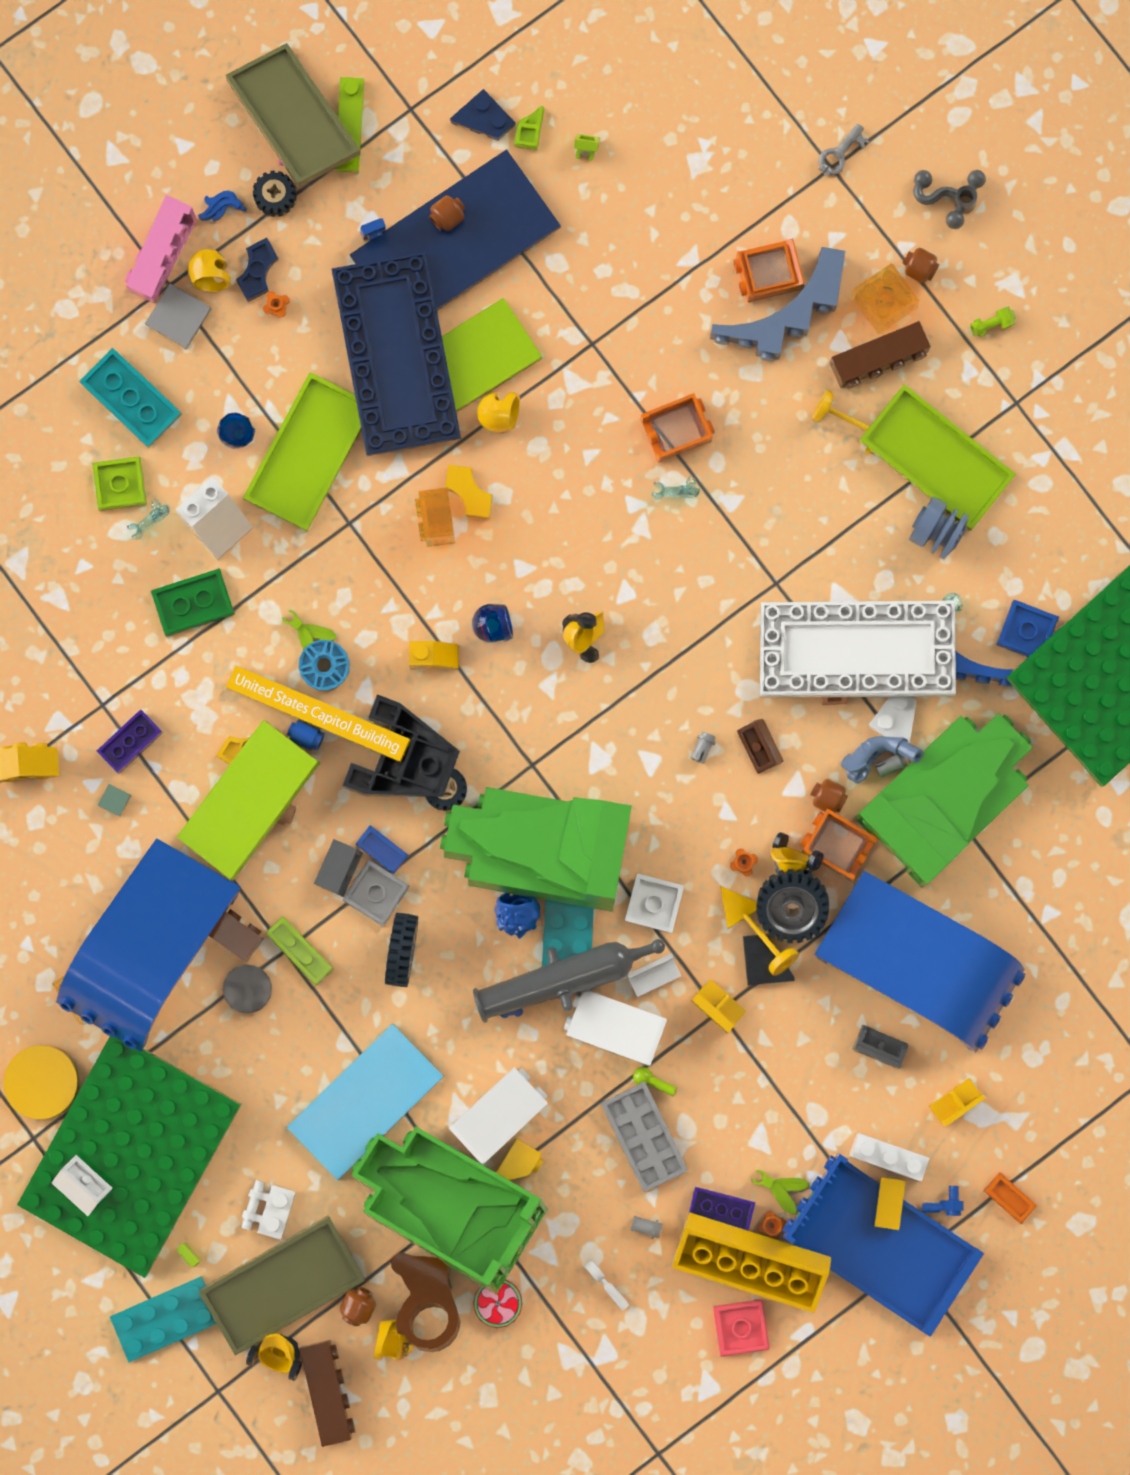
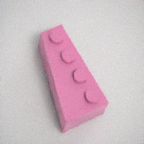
M165 195L143 248L137 255L136 264L133 270L131 269L127 274L125 282L129 292L155 304L197 221L191 206Z

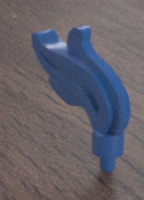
M227 190L220 192L212 198L205 196L204 200L208 208L202 214H199L198 217L202 221L210 219L217 221L223 217L228 207H234L238 211L241 209L244 212L247 211V208L243 206L244 203L237 199L234 192Z

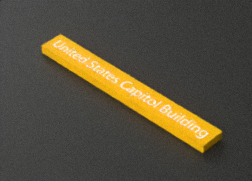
M235 666L226 685V688L398 762L402 761L411 742L410 739L239 666Z

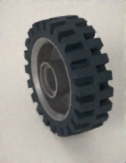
M788 869L787 873L781 870L778 871L776 876L772 874L769 876L768 881H764L762 888L760 887L756 903L758 921L760 924L762 923L763 930L765 932L768 930L772 938L777 936L778 941L783 942V939H787V943H793V940L801 943L804 938L807 941L812 939L813 934L816 936L820 933V929L824 928L828 919L829 897L825 886L821 885V881L817 877L814 879L813 874L809 872L804 874L803 870L798 869V872ZM794 903L799 907L791 909L787 905Z
M397 912L395 914L386 963L385 984L408 987L419 917L416 915Z

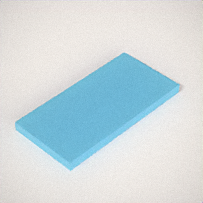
M391 1024L286 1128L339 1180L366 1153V1145L372 1137L375 1138L377 1133L384 1136L444 1076L394 1024Z

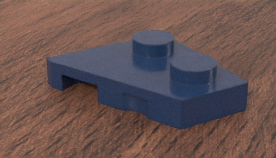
M484 89L450 118V122L453 125L469 128L470 131L478 134L483 133L497 141L516 125V122Z

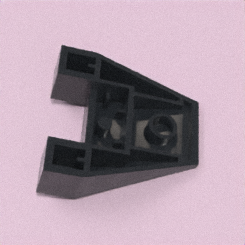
M377 694L369 714V720L391 728L390 731L410 739L411 742L401 762L381 754L375 771L351 763L343 783V788L372 797H443L460 751L401 703Z

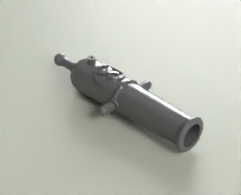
M656 939L651 944L628 949L625 945L618 942H608L562 960L558 958L556 949L550 947L547 950L548 965L481 990L474 988L473 995L482 1021L487 1023L488 1018L556 998L561 1000L565 1011H571L573 1005L570 997L573 993L590 991L597 986L615 982L626 977L634 961L653 953H662L665 950V943L660 939Z

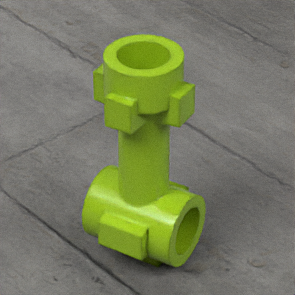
M1007 306L997 310V316L985 321H981L980 318L974 320L970 324L973 336H985L986 330L1001 325L1002 329L1015 325L1016 317L1014 311L1010 310V307Z

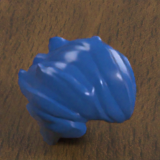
M510 893L502 894L498 897L495 905L497 927L500 931L504 929L510 936L517 935L521 939L527 931L535 930L537 927L536 922L540 918L539 902L535 897L510 895Z

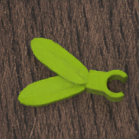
M289 610V612L294 615L293 621L288 622L285 617H282L286 624H290L298 631L303 650L310 643L314 642L313 638L320 640L336 639V634L332 630L317 625L304 624L292 610Z
M755 1170L756 1173H761L763 1178L760 1182H756L754 1179H751V1181L756 1185L770 1188L782 1209L791 1215L796 1214V1205L786 1191L804 1190L809 1186V1182L802 1178H780L774 1180L766 1176L763 1171Z

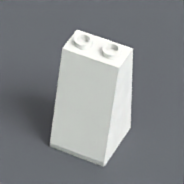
M213 477L208 479L176 508L185 526L217 560L253 529L230 495Z
M591 991L582 992V994L576 993L572 1004L573 1007H576L573 1017L568 1015L563 1028L568 1031L566 1036L648 1067L651 1065L667 1022L666 1018Z
M514 1067L449 1128L482 1165L548 1104L545 1101L548 1095L539 1086L535 1089L528 1082L531 1077L522 1068L517 1070Z

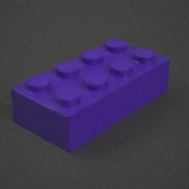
M140 709L97 752L120 774L163 732Z
M695 1187L689 1212L749 1231L756 1202Z

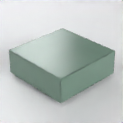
M108 784L98 806L121 817L131 795Z

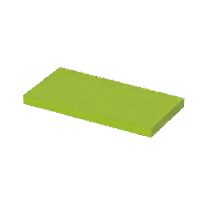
M504 298L442 336L456 413L542 359V355Z
M309 372L243 499L308 532L362 430L355 395Z
M905 384L902 385L858 440L930 499L935 496L946 502L947 507L945 511L951 514L955 508L959 511L955 516L957 521L960 520L964 513L969 515L966 528L970 531L1016 475Z
M262 720L177 835V838L222 874L234 881L320 765V762L267 721Z

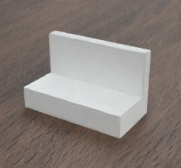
M672 953L627 975L637 997L681 977Z
M77 1155L60 1170L52 1182L58 1190L87 1216L92 1213L95 1207L112 1190V1187Z

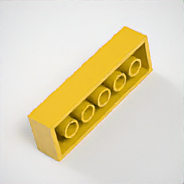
M689 1212L675 1252L672 1268L815 1313L829 1275L831 1257Z

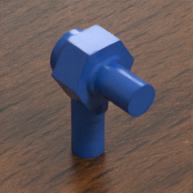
M949 1186L948 1200H941L939 1203L923 1202L922 1212L939 1213L942 1210L946 1211V1216H961V1211H964V1201H959V1186Z

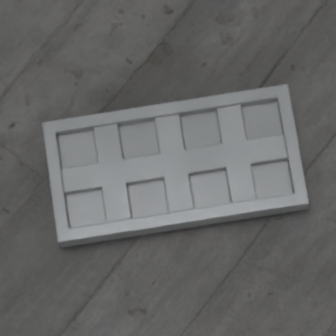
M645 1082L601 1103L643 1192L688 1171Z

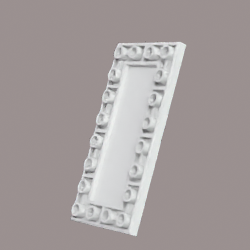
M955 601L761 602L760 698L956 696Z

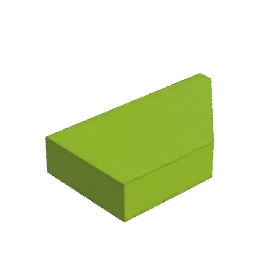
M544 106L538 107L529 116L518 121L514 147L538 150Z

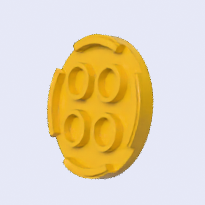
M46 1045L28 1047L15 1055L8 1064L4 1074V1092L10 1105L17 1112L28 1118L48 1119L55 1117L71 1105L77 1094L78 1076L76 1067L68 1055L55 1047Z

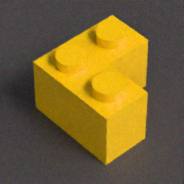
M26 742L0 747V782H15L23 779H48L59 776L57 747H47V743H34L32 747H29Z

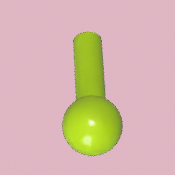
M639 1067L633 1073V1080L637 1085L645 1082L646 1085H650L671 1096H674L677 1092V1087L652 1076V1072L646 1067Z

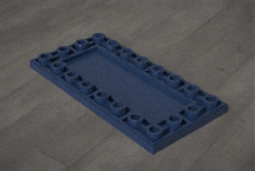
M506 149L382 232L383 235L381 237L370 240L349 255L353 262L358 264L426 251L438 311L560 229L561 225ZM446 195L453 199L459 198L465 206V210H463L464 220L449 232L443 229L439 231L429 218L431 206Z
M426 251L332 268L366 456L461 439Z

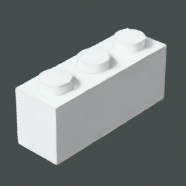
M856 1133L849 1153V1157L921 1182L929 1161L928 1157L860 1133Z

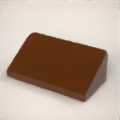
M763 719L755 720L737 730L757 774L784 761Z

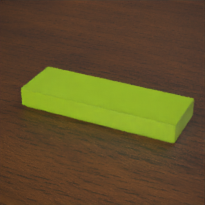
M283 916L265 932L315 986L333 970L332 966Z

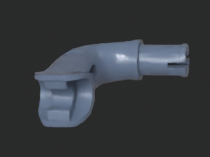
M875 736L867 739L852 754L844 757L841 766L847 770L846 775L849 780L860 783L867 778L870 766L884 752H892L897 756L902 755L916 764L921 761L923 752L921 749L908 743V740L904 737Z

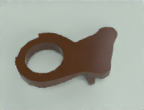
M405 1253L394 1255L391 1259V1268L402 1277L410 1291V1296L397 1314V1334L404 1335L407 1341L420 1351L438 1352L445 1349L456 1339L461 1324L457 1306L450 1291L452 1288L449 1279L451 1267L447 1266L439 1258L412 1256ZM431 1307L441 1308L448 1314V1324L440 1336L435 1339L424 1340L414 1335L413 1323L421 1311Z

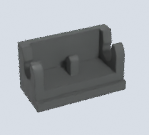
M333 839L314 884L344 897L363 852Z
M862 1025L852 1050L899 1069L908 1049V1043Z

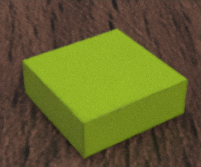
M186 1242L177 1248V1252L190 1267H195L202 1261Z

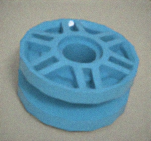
M318 640L310 643L303 650L299 658V671L302 679L309 686L317 690L329 691L337 688L345 681L349 673L350 662L347 653L339 644L331 640ZM323 658L331 662V668L327 672H321L317 667L318 662Z

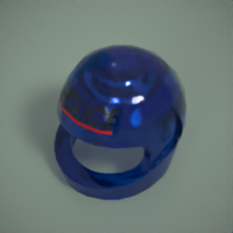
M486 604L474 613L472 629L480 640L494 643L500 640L507 642L513 639L512 623L505 604Z

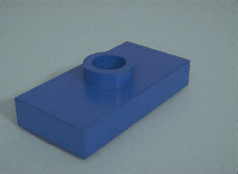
M383 218L360 227V234L363 240L367 238L373 240L383 235L382 232L386 229Z

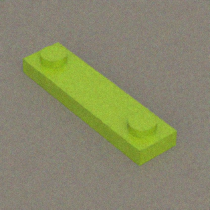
M340 77L338 118L361 150L364 78ZM360 155L335 168V172L359 173Z

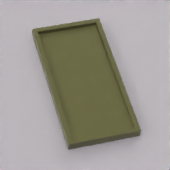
M287 43L226 74V81L298 187L360 155V149Z
M328 1215L198 1291L234 1355H237L262 1341L266 1336L274 1334L365 1281V1278Z

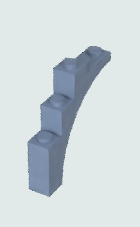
M822 247L817 266L809 282L788 305L766 318L751 323L738 325L712 324L710 339L715 340V343L721 345H728L729 342L737 343L739 347L746 349L756 346V356H759L761 360L773 362L775 359L779 360L784 332L796 338H801L803 335L807 336L812 308L823 314H829L831 311L835 312L845 250Z

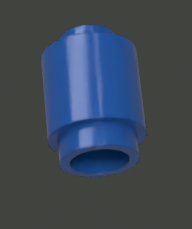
M298 720L297 723H291L287 735L298 746L309 751L312 749L318 751L325 733L321 732L318 727Z

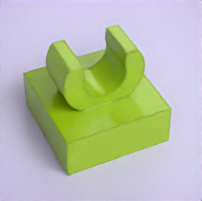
M576 134L574 149H577L576 159H580L582 151H587L590 155L589 161H592L594 152L598 151L600 137Z

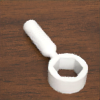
M591 1259L584 1265L593 1278L604 1285V1290L622 1311L625 1310L629 1303L612 1283H608L604 1279V1273Z

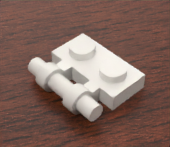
M255 1180L253 1189L249 1191L248 1196H250L247 1209L242 1214L244 1219L241 1228L251 1230L252 1223L255 1221L260 1223L257 1233L281 1240L296 1192L272 1185L268 1194L262 1192L265 1182ZM260 1200L267 1201L263 1215L256 1213Z

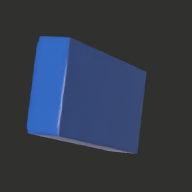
M371 825L355 844L392 874H395L409 856Z

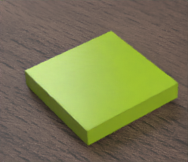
M140 456L92 463L99 511L147 505Z

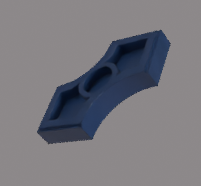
M267 237L246 248L249 257L248 266L245 272L236 279L247 302L269 292L266 284L267 273L270 267L279 260Z

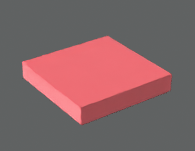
M762 1299L713 1306L720 1356L770 1350Z

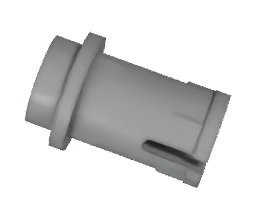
M702 731L701 735L697 736L699 740L690 758L698 763L705 764L711 746L715 745L716 742L714 741L715 736Z
M895 755L875 763L881 778L898 769L902 771L904 770L903 767L907 766L906 760L902 755Z
M634 1216L630 1231L652 1236L651 1239H654V1237L659 1238L663 1224L658 1223L659 1220L654 1222Z

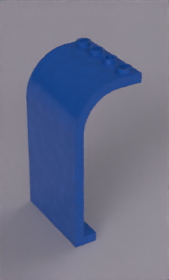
M156 838L81 945L63 978L56 1003L63 1010L80 1016L85 1023L94 1024L101 1028L106 1035L123 1041L128 1048L137 1049L141 1052L147 1043L151 1028L165 1001L230 904L233 905L241 887Z
M863 871L814 954L822 962L836 967L941 1027L959 1039L967 1049L974 1053L978 1049L982 1050L989 1038L986 1035L990 1028L994 1029L1001 1018L999 1015L1003 1006L1007 1007L1013 998L1011 992L1015 986H1020L1025 978L1023 965L1007 951L866 871Z
M837 1153L835 1157L831 1155L823 1167L826 1169L821 1178L817 1176L810 1186V1189L813 1191L808 1199L803 1197L798 1204L796 1210L799 1213L794 1220L790 1218L782 1229L785 1232L783 1238L794 1246L831 1257V1271L931 1337L984 1253L905 1200H903L899 1230L875 1227L874 1222L880 1183L853 1166L841 1154Z

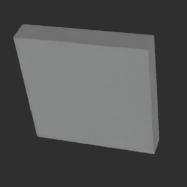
M169 284L145 322V325L187 349L212 309L174 285Z
M368 860L342 901L384 927L410 885L371 860Z

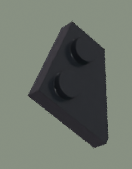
M758 935L743 936L747 985L795 981L789 968L778 975H772L769 971V965L776 956Z

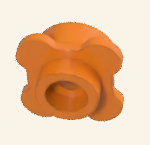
M273 291L269 292L266 295L267 303L263 306L264 313L267 315L272 314L279 318L286 315V305L290 302L287 295H276Z
M742 848L737 849L735 852L736 857L730 863L731 870L740 871L746 877L751 876L753 873L752 868L758 862L757 855L747 853Z
M767 1211L764 1214L763 1222L757 1227L758 1231L766 1233L772 1239L778 1240L780 1238L779 1233L787 1222L784 1218L776 1217L774 1212ZM771 1223L774 1224V1228H770Z

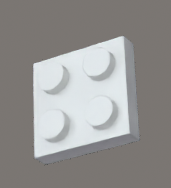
M637 873L625 921L672 933L684 886Z

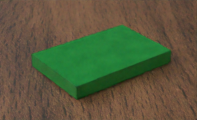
M220 568L151 590L166 637L235 615Z

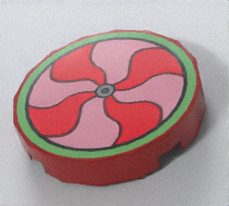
M505 1280L497 1295L480 1286L475 1292L473 1301L474 1311L479 1320L493 1328L507 1327L515 1322L521 1313L523 1304L520 1291L509 1280Z

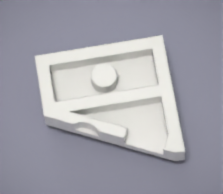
M889 697L868 726L881 736L904 737L910 743L917 700L913 697Z

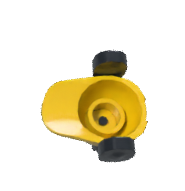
M600 611L594 615L588 612L568 615L562 622L565 643L573 652L580 654V658L588 663L596 662L599 659V651L591 645L604 633V612Z
M783 832L778 833L771 850L777 874L781 870L787 873L788 869H793V872H798V869L803 870L804 874L812 873L819 869L824 858L822 852L815 850L809 857L800 851L787 848L789 835Z
M270 1334L266 1336L257 1346L253 1345L246 1359V1365L253 1366L259 1358L262 1365L268 1369L280 1373H289L288 1379L292 1381L297 1379L302 1366V1362L299 1361L300 1351L298 1343L293 1338L283 1336V1334Z

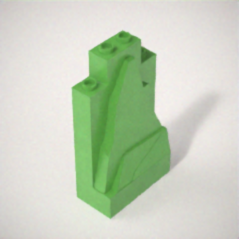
M998 713L979 732L975 730L976 725L968 717L963 718L962 716L958 717L923 751V757L919 763L911 762L854 817L868 833H874L907 867L905 871L921 888L934 879L987 825L1029 786L1026 783L1027 777L1020 770L1017 769L1015 771L1012 767L1033 748L1030 745L1031 740L1023 732L1018 733L1012 727L1014 725L1013 721L1005 714L1002 716Z
M486 787L485 795L480 794L478 808L480 809L453 805L452 811L446 813L444 826H448L447 835H442L440 849L444 850V858L471 862L466 864L464 875L465 878H468V886L613 912L632 806L573 797L571 801H562Z
M416 1126L413 1131H409L403 1140V1147L377 1133L375 1138L372 1137L368 1141L365 1148L366 1153L362 1159L359 1158L352 1168V1177L375 1191L373 1195L370 1194L367 1197L363 1212L369 1218L439 1258L447 1266L497 1295L548 1210L543 1201Z

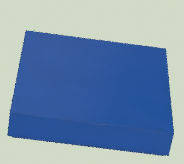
M1013 600L996 645L1028 657L1053 634L1059 616Z

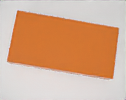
M1000 1172L983 1190L1020 1224L1037 1207L1031 1199Z

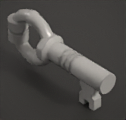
M857 123L837 148H828L821 152L819 156V170L825 176L837 175L843 171L845 165L844 153L854 141L858 142L862 149L866 147L864 143H869L861 134L864 128ZM829 154H833L835 158L839 159V165L834 170L824 162Z

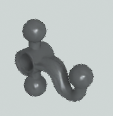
M927 170L918 171L914 176L915 186L913 193L915 199L923 205H932L944 196L954 199L956 209L946 216V224L951 229L961 228L965 221L963 214L972 212L976 206V190L985 184V174L981 170H973L967 177L968 185L962 186L958 190L948 186L941 187L931 195L926 196L923 194V189L928 188L932 184L933 178ZM963 196H969L972 199V201L969 203H963L960 200V198Z

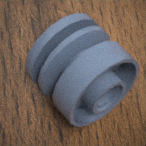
M933 496L928 506L922 507L912 527L915 529L909 541L923 547L929 539L932 540L931 553L934 554L938 546L941 545L944 548L939 557L945 560L947 555L955 550L962 538L969 515L964 513L959 522L955 521L954 518L959 510L955 508L949 516H946L944 512L947 503Z

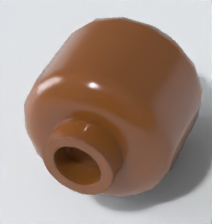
M446 195L431 206L429 218L439 231L443 229L449 232L464 220L463 210H465V206L459 198L453 199Z
M920 247L913 253L909 251L902 263L906 265L905 274L920 283H925L927 280L931 281L940 265L937 263L936 255Z
M825 779L821 784L817 782L810 794L814 797L813 806L824 812L828 808L834 813L836 811L840 813L848 798V795L845 794V787L830 779Z
M359 1287L358 1290H349L340 1306V1313L343 1315L342 1319L353 1326L366 1324L376 1307V1301L372 1297V1292L363 1287Z

